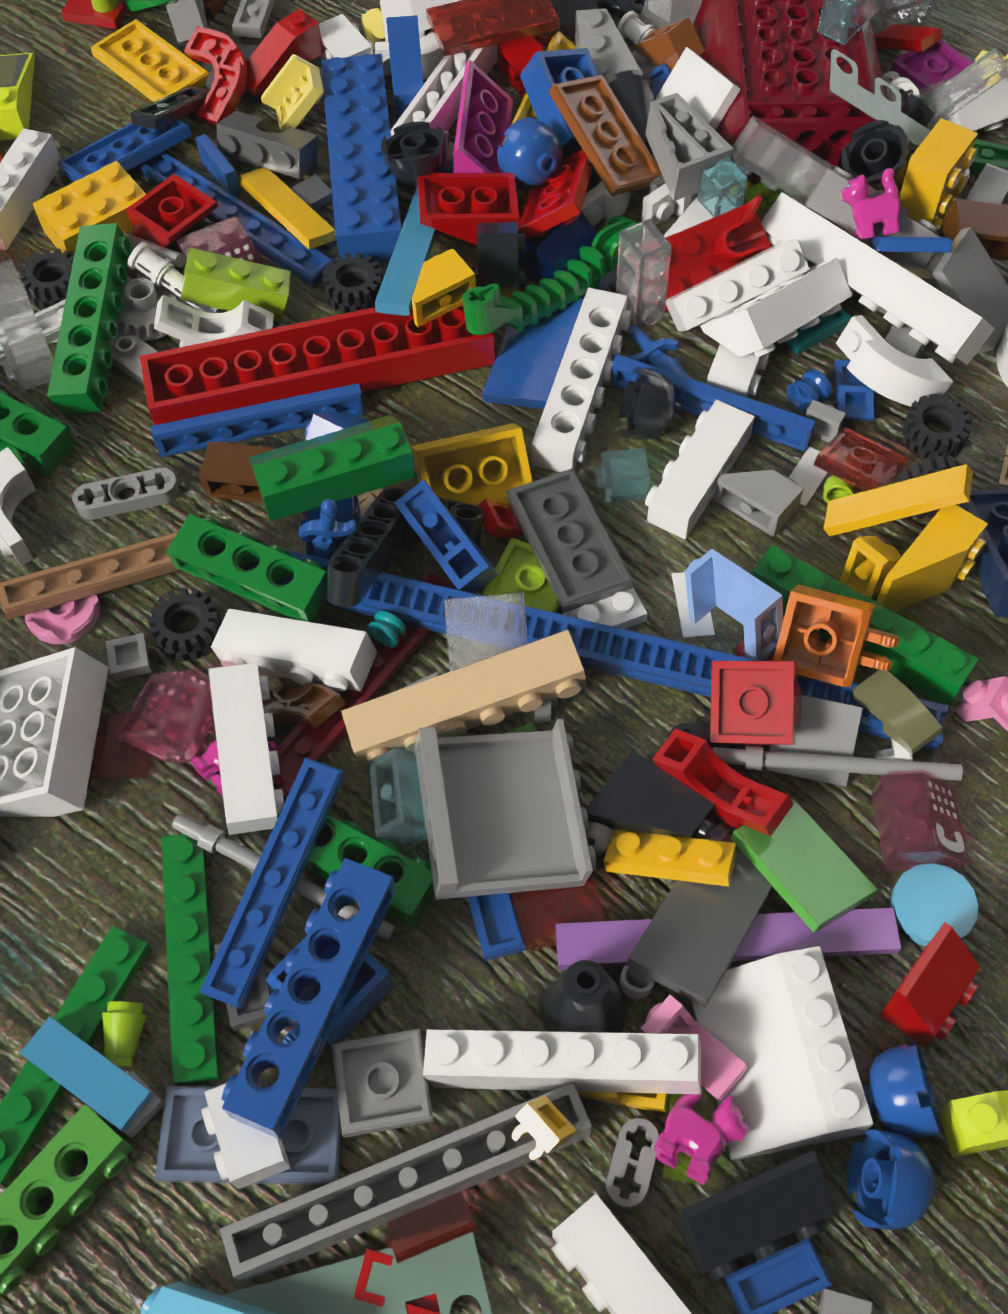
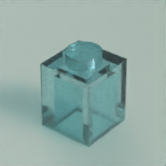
M727 157L701 169L697 200L713 217L738 208L744 203L748 177Z
M645 448L602 452L601 466L595 467V482L597 489L603 488L605 502L647 498L650 475Z

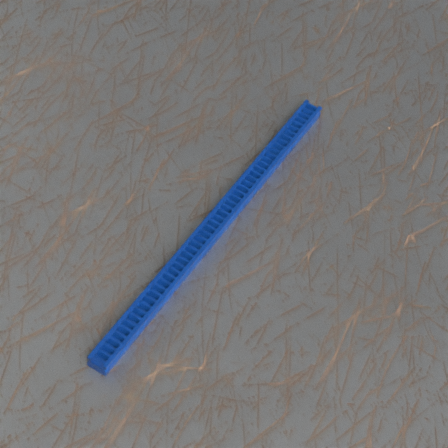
M218 548L211 553V556L221 554L225 550V548ZM286 550L291 554V557L304 562L305 559H310L317 562L325 569L328 576L329 560ZM249 563L245 566L243 570H252L256 568L259 563ZM381 572L358 605L351 607L337 606L328 601L327 595L322 605L373 617L378 611L382 610L393 614L406 625L425 627L431 631L511 650L569 630L582 667L711 697L712 661H757ZM284 577L277 584L286 585L293 580V577ZM797 674L796 680L797 684L801 685V695L863 707L854 700L853 689L859 684L853 683L851 687H841ZM919 699L943 729L948 705ZM863 707L858 732L891 740L883 732L882 721ZM942 732L922 748L935 751L939 744L943 742L944 735H942Z

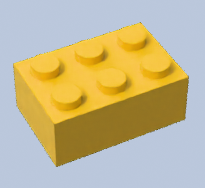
M942 118L910 157L899 196L900 204L910 211L907 217L917 223L924 219L938 228L936 232L938 236L943 230V218L967 183L969 175H966L965 171L971 166L977 154V149L973 147L978 134Z
M115 161L52 194L46 195L32 204L44 233L57 248L61 249L62 254L67 250L73 256L80 226L117 223L123 233L135 236L126 209L146 195V193L124 168Z

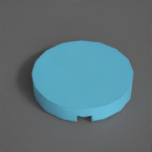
M935 863L916 865L904 872L892 889L890 908H894L897 926L900 930L902 928L905 933L910 935L909 938L919 945L926 946L944 922L952 926L960 939H963L969 934L977 921L979 905L975 891L964 876L950 867Z

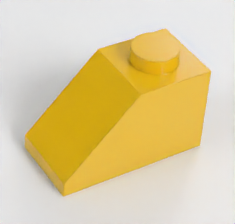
M453 248L423 262L412 297L414 323L417 327L462 306V295L464 292L476 287L475 273Z
M877 536L858 537L853 541L840 582L874 600L880 593L885 577L902 556L896 548L886 544Z

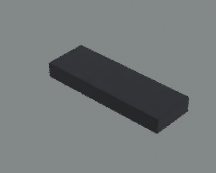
M188 86L130 113L132 124L157 130L198 111L210 90Z

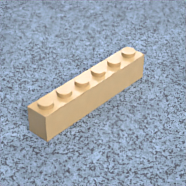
M565 630L350 707L341 712L353 752L363 767L368 765L379 766L387 763L395 755L404 752L414 753V745L419 728L435 727L437 738L458 737L464 735L468 729L476 726L497 724L505 716L515 712L536 710L545 701L557 697H572L578 694L582 688L588 686L584 669L569 630Z

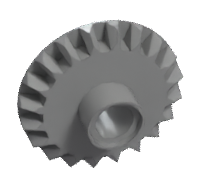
M140 272L136 278L131 279L127 277V282L124 284L122 291V310L118 314L117 336L132 335L140 338L142 341L155 340L168 334L154 329L157 302L165 295L187 306L189 304L180 300V297L166 287L153 285L151 278L143 276Z

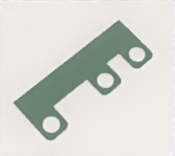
M831 50L829 91L877 121L886 120L889 124L899 125L903 128L908 140L919 147L931 131L901 112L900 92L879 77L875 78V95L858 85L857 64L838 50ZM837 57L844 58L849 62L853 70L851 74H847L839 68L836 62ZM881 85L889 87L896 96L895 102L887 100L880 91ZM968 168V169H966L965 174H966V175H969L968 178L970 179L969 168Z
M471 1225L377 1251L393 1256L392 1265L388 1266L373 1261L365 1291L385 1297L383 1307L353 1299L365 1255L222 1295L278 1314H407L405 1302L435 1293L440 1314H450L452 1303L456 1298L462 1295H470L479 1302L481 1314H492Z

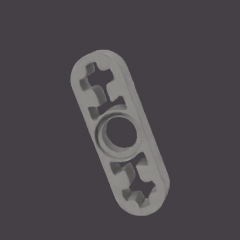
M156 468L83 484L74 491L72 501L81 517L94 520L170 503L177 498L180 488L175 474L171 470ZM165 483L164 488L159 489V484ZM146 486L147 493H144L141 487ZM132 488L136 490L135 494L128 499L117 498L119 492L123 489ZM106 494H109L111 501H107ZM94 498L93 504L87 505L89 504V499Z

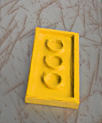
M137 19L90 47L95 58L153 102L188 86L202 88L206 86L209 76L207 70Z

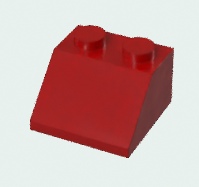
M173 174L129 206L126 212L135 236L166 247L215 210L218 204L215 200L176 174Z
M946 922L942 924L879 1015L924 1048L934 1037L940 1041L946 1037L956 1021L949 1014L957 1002L964 1007L979 986L972 979L980 969V966L952 926Z

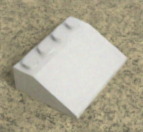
M76 647L0 670V817H55L84 809L109 667Z
M820 946L775 954L729 969L724 974L706 1008L691 1000L696 1022L744 1061L748 1067L747 1071L722 1100L716 1099L718 1107L729 1095L733 1096V1104L742 1110L745 1123L749 1127L748 1135L743 1141L727 1144L731 1161L863 1135L873 1125Z

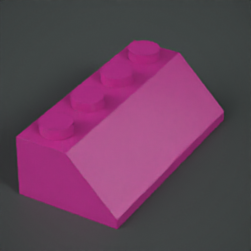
M471 60L465 64L454 145V173H502L498 165L497 151L499 145L503 147L504 133L511 125L513 98Z

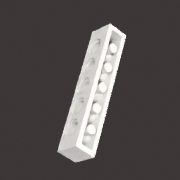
M588 287L531 444L532 466L563 472L571 468L575 469L577 462H583L587 449V442L584 440L586 434L592 435L596 423V414H593L595 407H602L605 396L604 381L610 382L612 358L613 355L620 354L623 336H620L621 331H627L630 324L631 311L626 310L627 295Z

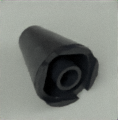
M621 71L615 74L616 79L608 85L654 158L653 151L645 135L650 102L654 101L653 84L643 71Z
M886 120L869 122L858 128L851 135L853 139L849 142L847 148L844 146L842 150L844 170L852 175L853 178L864 175L870 187L877 190H885L882 183V174L885 169L891 168L894 170L893 180L897 185L900 196L910 160L908 137L899 125L889 124Z
M580 960L554 977L547 985L541 998L540 1015L542 1026L546 1032L621 1033L626 1021L627 1006L621 988L601 965L590 960Z

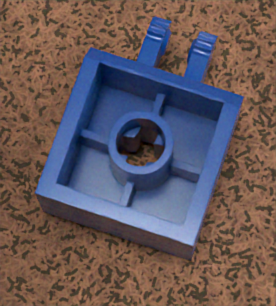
M305 938L295 948L300 949ZM334 944L327 945L321 949L318 957L325 960L331 959L338 954L340 947ZM291 952L270 972L266 979L272 992L274 989L280 990L287 976L285 967ZM369 953L325 1043L331 1050L332 1044L340 1043L394 988L390 973ZM314 984L304 987L299 994V999L302 1001L313 1000L319 994L321 987ZM295 1026L283 1038L281 1043L288 1044L295 1041L300 1034V1027Z

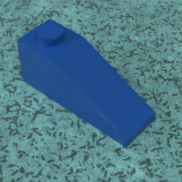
M417 15L386 18L396 120H399L424 85Z
M424 479L394 502L459 591L475 594L499 575L477 544Z

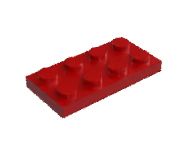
M583 149L563 158L560 169L546 184L530 187L518 223V234H525V240L531 237L535 239L546 235L552 227L560 223L567 225L579 217L593 169Z

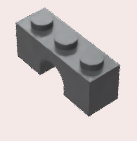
M235 111L217 123V148L226 157L300 179L317 166L318 135L292 127L281 133L263 132L262 118Z

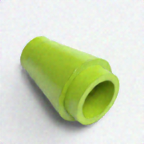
M110 1001L107 1005V1012L102 1013L105 1057L117 1067H132L133 1058L147 1016L142 1014V1003Z

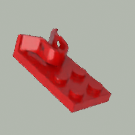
M761 195L756 196L745 205L651 243L634 252L660 314L669 311L664 300L771 248L757 213V209L762 201Z

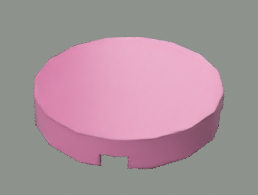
M97 594L27 614L25 615V622L31 633L40 641L54 645L68 644L83 638L94 628L100 616L101 603Z

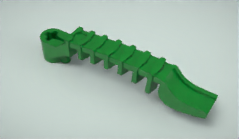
M632 219L613 223L596 235L592 247L583 246L579 249L581 261L571 259L567 262L568 272L557 270L554 272L555 280L543 278L540 280L541 287L529 285L526 287V293L519 291L512 293V299L500 296V287L494 283L486 287H474L467 290L462 295L468 332L475 335H484L491 333L504 324L521 332L524 330V326L528 324L535 325L538 323V319L542 317L549 318L555 310H564L567 308L566 305L572 301L578 302L580 296L587 292L588 287L594 289L600 285L601 277L620 265L632 249L653 236L652 229Z

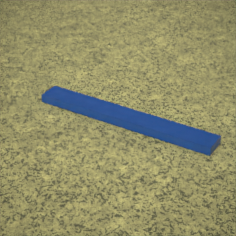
M164 151L135 166L137 173L157 186L173 174H176L215 200L218 207L209 213L206 218L285 270L290 271L291 274L313 288L323 280V271L327 269V264L330 261L335 264L334 260L315 248L309 250L292 233Z

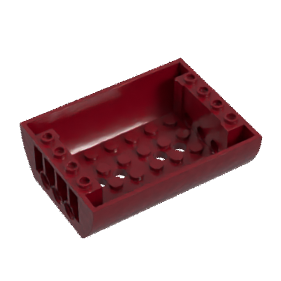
M694 0L690 18L705 49V52L700 57L741 89L715 130L734 148L729 170L735 163L746 167L747 180L753 184L794 183L797 180H800L797 183H817L826 169L834 171L835 167H839L844 170L842 150L844 146L847 148L849 142L853 139L851 135L863 125L877 120L829 91L831 50H838L857 64L858 85L875 95V78L883 79L869 0ZM841 57L836 58L837 65L842 71L847 74L853 72L848 61ZM800 81H807L808 84L801 83ZM881 85L880 91L886 98L884 85Z

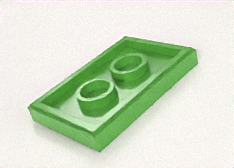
M793 798L791 800L794 805L771 837L743 825L734 830L730 839L736 843L737 847L811 931L815 933L871 899L878 889Z

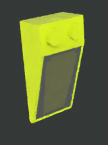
M33 52L0 55V141L16 139L23 128L29 129L35 64Z

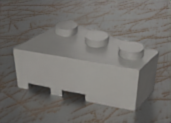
M606 8L576 11V49L588 48L598 75H603L609 84L616 79L615 74L621 71H641Z
M678 93L651 101L645 135L673 201L727 181L734 148Z

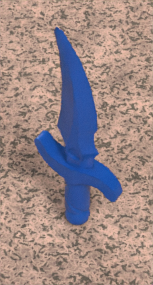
M630 325L628 327V336L643 350L637 355H628V358L645 364L651 362L654 367L692 379L683 369L677 358L670 357L665 353L666 350L678 349V341L660 339L653 342L637 325Z
M325 499L322 502L320 519L306 522L299 528L300 537L317 535L312 541L314 557L327 560L338 549L336 543L340 540L339 537L349 535L356 530V521L354 520L349 522L336 521L337 505L332 499Z

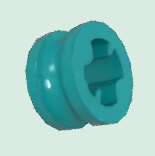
M382 610L378 611L374 616L376 622H370L367 626V631L380 644L387 647H395L399 642L397 636L404 635L406 626L393 614Z

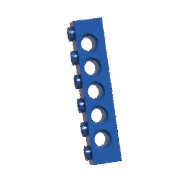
M347 858L344 859L339 871L334 869L331 872L324 889L326 897L320 909L315 908L307 920L305 926L307 936L301 948H295L291 952L285 967L287 976L280 990L274 989L268 998L264 1010L267 1017L260 1031L255 1030L245 1045L243 1056L246 1059L238 1075H231L222 1093L224 1104L222 1109L230 1118L277 1139H281L397 892L392 876ZM353 905L359 908L358 913L350 919L338 917L340 910L346 906ZM334 944L340 947L338 954L331 959L325 960L318 957L321 949L327 945ZM312 984L321 987L319 994L313 1000L302 1001L299 999V994L304 987ZM288 1026L300 1027V1034L295 1041L288 1044L278 1042L279 1035L284 1028ZM269 1068L279 1069V1077L275 1084L267 1088L258 1087V1078L264 1070Z

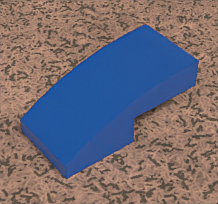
M835 360L833 364L835 409L846 413L845 421H873L874 390L866 386L847 369L851 360Z

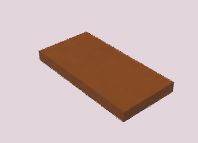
M603 75L552 85L548 93L611 196L651 187L662 182L664 178L660 168Z

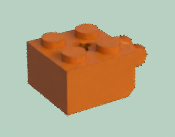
M798 584L790 592L773 661L797 662L798 675L841 687H851L856 678L859 664L885 671L891 670L893 664L885 656L863 651L865 642L869 641L885 647L898 646L900 638L891 633L869 628L876 604ZM821 628L828 630L832 638H829L827 643H823L820 641L821 635L815 633V630L819 631Z

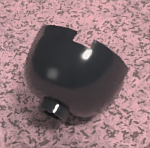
M409 122L394 128V135L388 140L386 135L382 139L381 150L389 172L400 182L418 185L417 177L440 173L444 168L447 146L444 133L438 126L437 130L430 128L429 122Z
M637 367L632 373L638 374L635 382H627L620 409V418L627 417V430L619 429L622 437L648 440L660 436L668 429L671 422L677 421L681 403L676 401V392L673 384L662 373Z

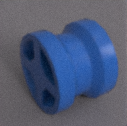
M815 369L808 370L802 375L801 380L794 381L787 388V396L791 404L804 414H806L812 400L824 402L832 394V387L827 377Z

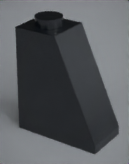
M632 750L586 808L588 822L600 823L612 830L704 839L710 833L715 823L711 820L714 803L634 750Z

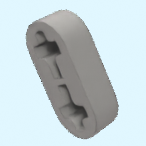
M631 1119L622 1126L607 1176L605 1190L607 1197L615 1207L622 1210L637 1208L643 1202L648 1191L656 1160L654 1147L659 1134L656 1127L646 1119ZM637 1129L644 1131L645 1140L651 1142V1147L643 1146L638 1161L629 1158L632 1142L626 1140V1136H634ZM627 1167L636 1169L633 1185L639 1188V1194L633 1192L629 1195L628 1199H623L619 1197L620 1189L614 1186L613 1183L614 1180L622 1181Z

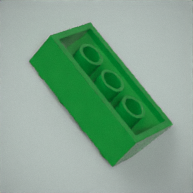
M392 415L249 457L270 522L320 507L325 499H332L336 502L415 478L411 448L401 423Z

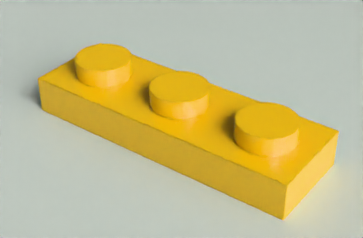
M613 829L614 834L604 858L606 872L727 887L730 885L737 855L736 843Z

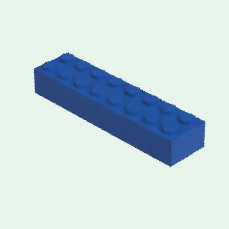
M364 54L354 57L321 60L338 253L342 260L346 259L345 254L351 253V258H356V253H362L363 259L368 255L372 257L373 262L390 260L401 232L396 178L389 172L381 150L384 136H387V140L391 137L382 54Z

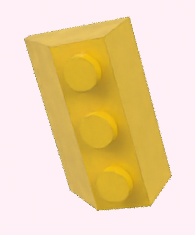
M515 423L411 446L419 482L424 479L438 497L470 503L476 506L485 498L509 504L507 490L532 482L522 427Z

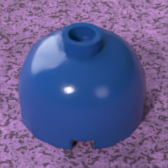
M530 117L517 120L507 128L504 136L507 138L503 143V147L499 145L497 151L498 165L502 173L514 174L515 183L521 186L537 187L546 184L550 178L556 175L563 159V148L557 133L546 123Z
M918 1042L899 1045L882 1052L874 1059L869 1069L870 1084L862 1085L870 1113L877 1112L883 1126L890 1132H895L908 1138H925L941 1135V1124L932 1085L929 1084L925 1072L927 1067Z
M868 1129L864 1132V1134L868 1135L865 1141H856L854 1143L847 1164V1191L849 1195H854L857 1192V1204L860 1208L852 1209L853 1213L862 1225L866 1227L886 1230L905 1229L921 1220L931 1205L932 1198L936 1192V1179L924 1150L907 1136L895 1132Z

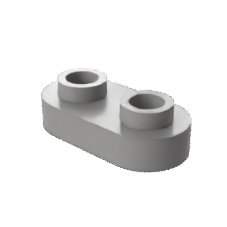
M127 335L113 342L112 358L118 368L144 386L139 356L158 351L140 338Z

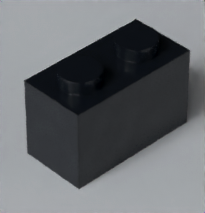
M518 222L478 223L479 287H486L493 283L498 284L500 296L512 299V293L519 291V287H525V266H519L518 255L525 254V234H518Z

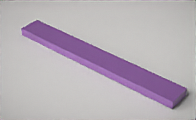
M894 908L854 909L815 933L811 931L796 912L758 914L732 961L760 960L775 954L820 946L823 957L898 953L901 950ZM652 919L555 924L558 970H564L580 960L594 961L603 968L624 967Z

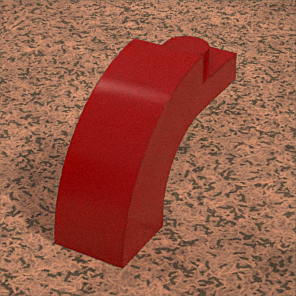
M676 728L652 758L656 766L714 803L712 815L736 829L744 825L771 837L794 805L789 795L752 781L733 770L715 754L705 739Z

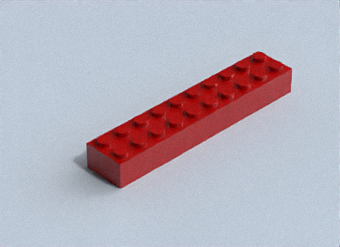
M463 305L420 327H417L414 323L413 307L409 316L375 312L374 307L139 356L148 410L154 425L359 383L361 392L493 365L495 362L493 333L475 335L468 332Z

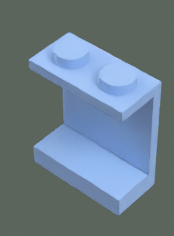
M714 549L709 550L701 558L695 559L685 570L690 620L693 623H697L717 606L743 624L745 658L765 661L775 652L783 623L782 595Z

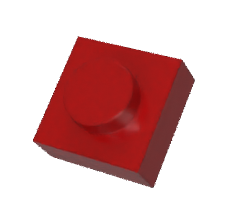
M485 498L478 505L484 512L482 525L489 535L510 540L511 538L517 539L523 533L510 504Z

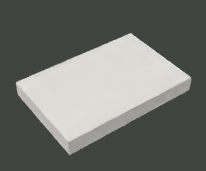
M686 47L655 100L678 93L716 130L741 89L697 53Z

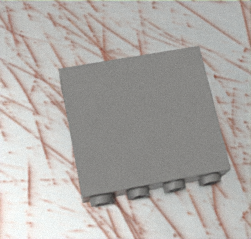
M557 719L553 730L443 738H437L435 727L419 728L414 749L436 900L585 885L592 871L596 868V855L593 846H588L585 832L588 830V814L585 807H580L578 798L581 790L580 774L578 770H573L572 767L573 739L570 733H566L563 719Z

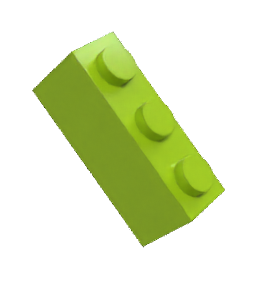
M190 247L183 275L180 300L227 311L235 309L245 300L274 313L273 321L280 322L289 296L290 271Z

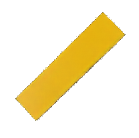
M263 167L239 175L240 186L309 250L336 240L335 229L269 169Z
M968 464L828 501L823 529L830 537L969 502L973 472Z

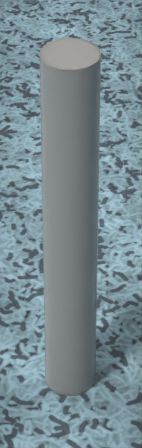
M124 233L130 239L132 249H135L141 242H146L150 246V250L162 259H170L177 267H183L186 264L185 255L129 233Z

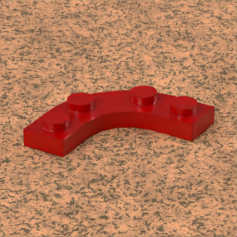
M197 26L184 52L190 59L213 65L214 81L196 116L204 123L217 126V123L234 112L241 96L246 90L247 64L243 52L229 36L216 30Z

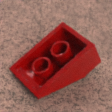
M432 173L417 177L420 224L477 245L478 223H519L515 176L512 173Z

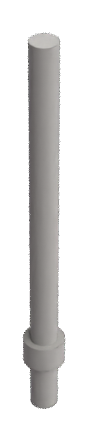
M746 745L745 749L713 747V751L723 762L731 765H744L745 770L761 771L762 767L957 781H961L963 774L961 764L763 751V746Z
M181 813L173 820L172 828L197 840L199 847L212 854L217 851L255 870L261 855L225 837L223 830L211 824L204 826ZM300 877L294 892L321 906L326 897L324 888ZM349 905L342 908L338 915L345 919H350L358 913L359 908ZM383 920L376 935L389 941L396 926Z

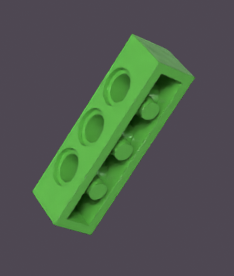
M86 1104L81 1107L0 1195V1297L10 1294L21 1284L26 1276L24 1270L38 1255L46 1254L55 1246L61 1237L59 1231L72 1216L78 1217L85 1212L94 1201V1192L106 1178L112 1179L119 1174L128 1162L129 1158L127 1155L134 1147ZM87 1155L88 1165L85 1171L76 1177H72L71 1166L79 1156ZM48 1192H53L54 1201L51 1208L46 1213L39 1215L37 1205L40 1198ZM17 1229L19 1238L16 1247L11 1252L4 1254L2 1245L6 1235Z

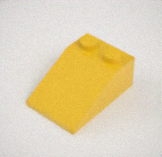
M957 505L941 508L887 574L876 602L893 612H897L949 590L958 578L964 581L976 564L974 560L987 542L981 537L988 523Z

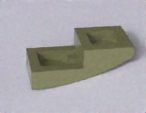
M878 670L853 689L854 700L881 720L883 732L912 755L942 732V726L925 705L888 671Z

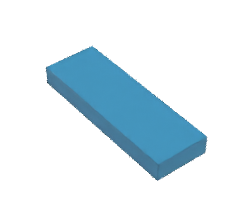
M52 1017L45 1021L20 1052L22 1056L123 1133L127 1131L154 1095Z

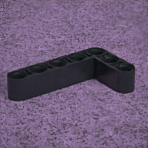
M395 487L381 491L356 524V530L345 538L329 559L327 599L330 603L341 607L358 605L405 538L423 542L394 503L409 490ZM439 497L479 547L483 510L470 503Z

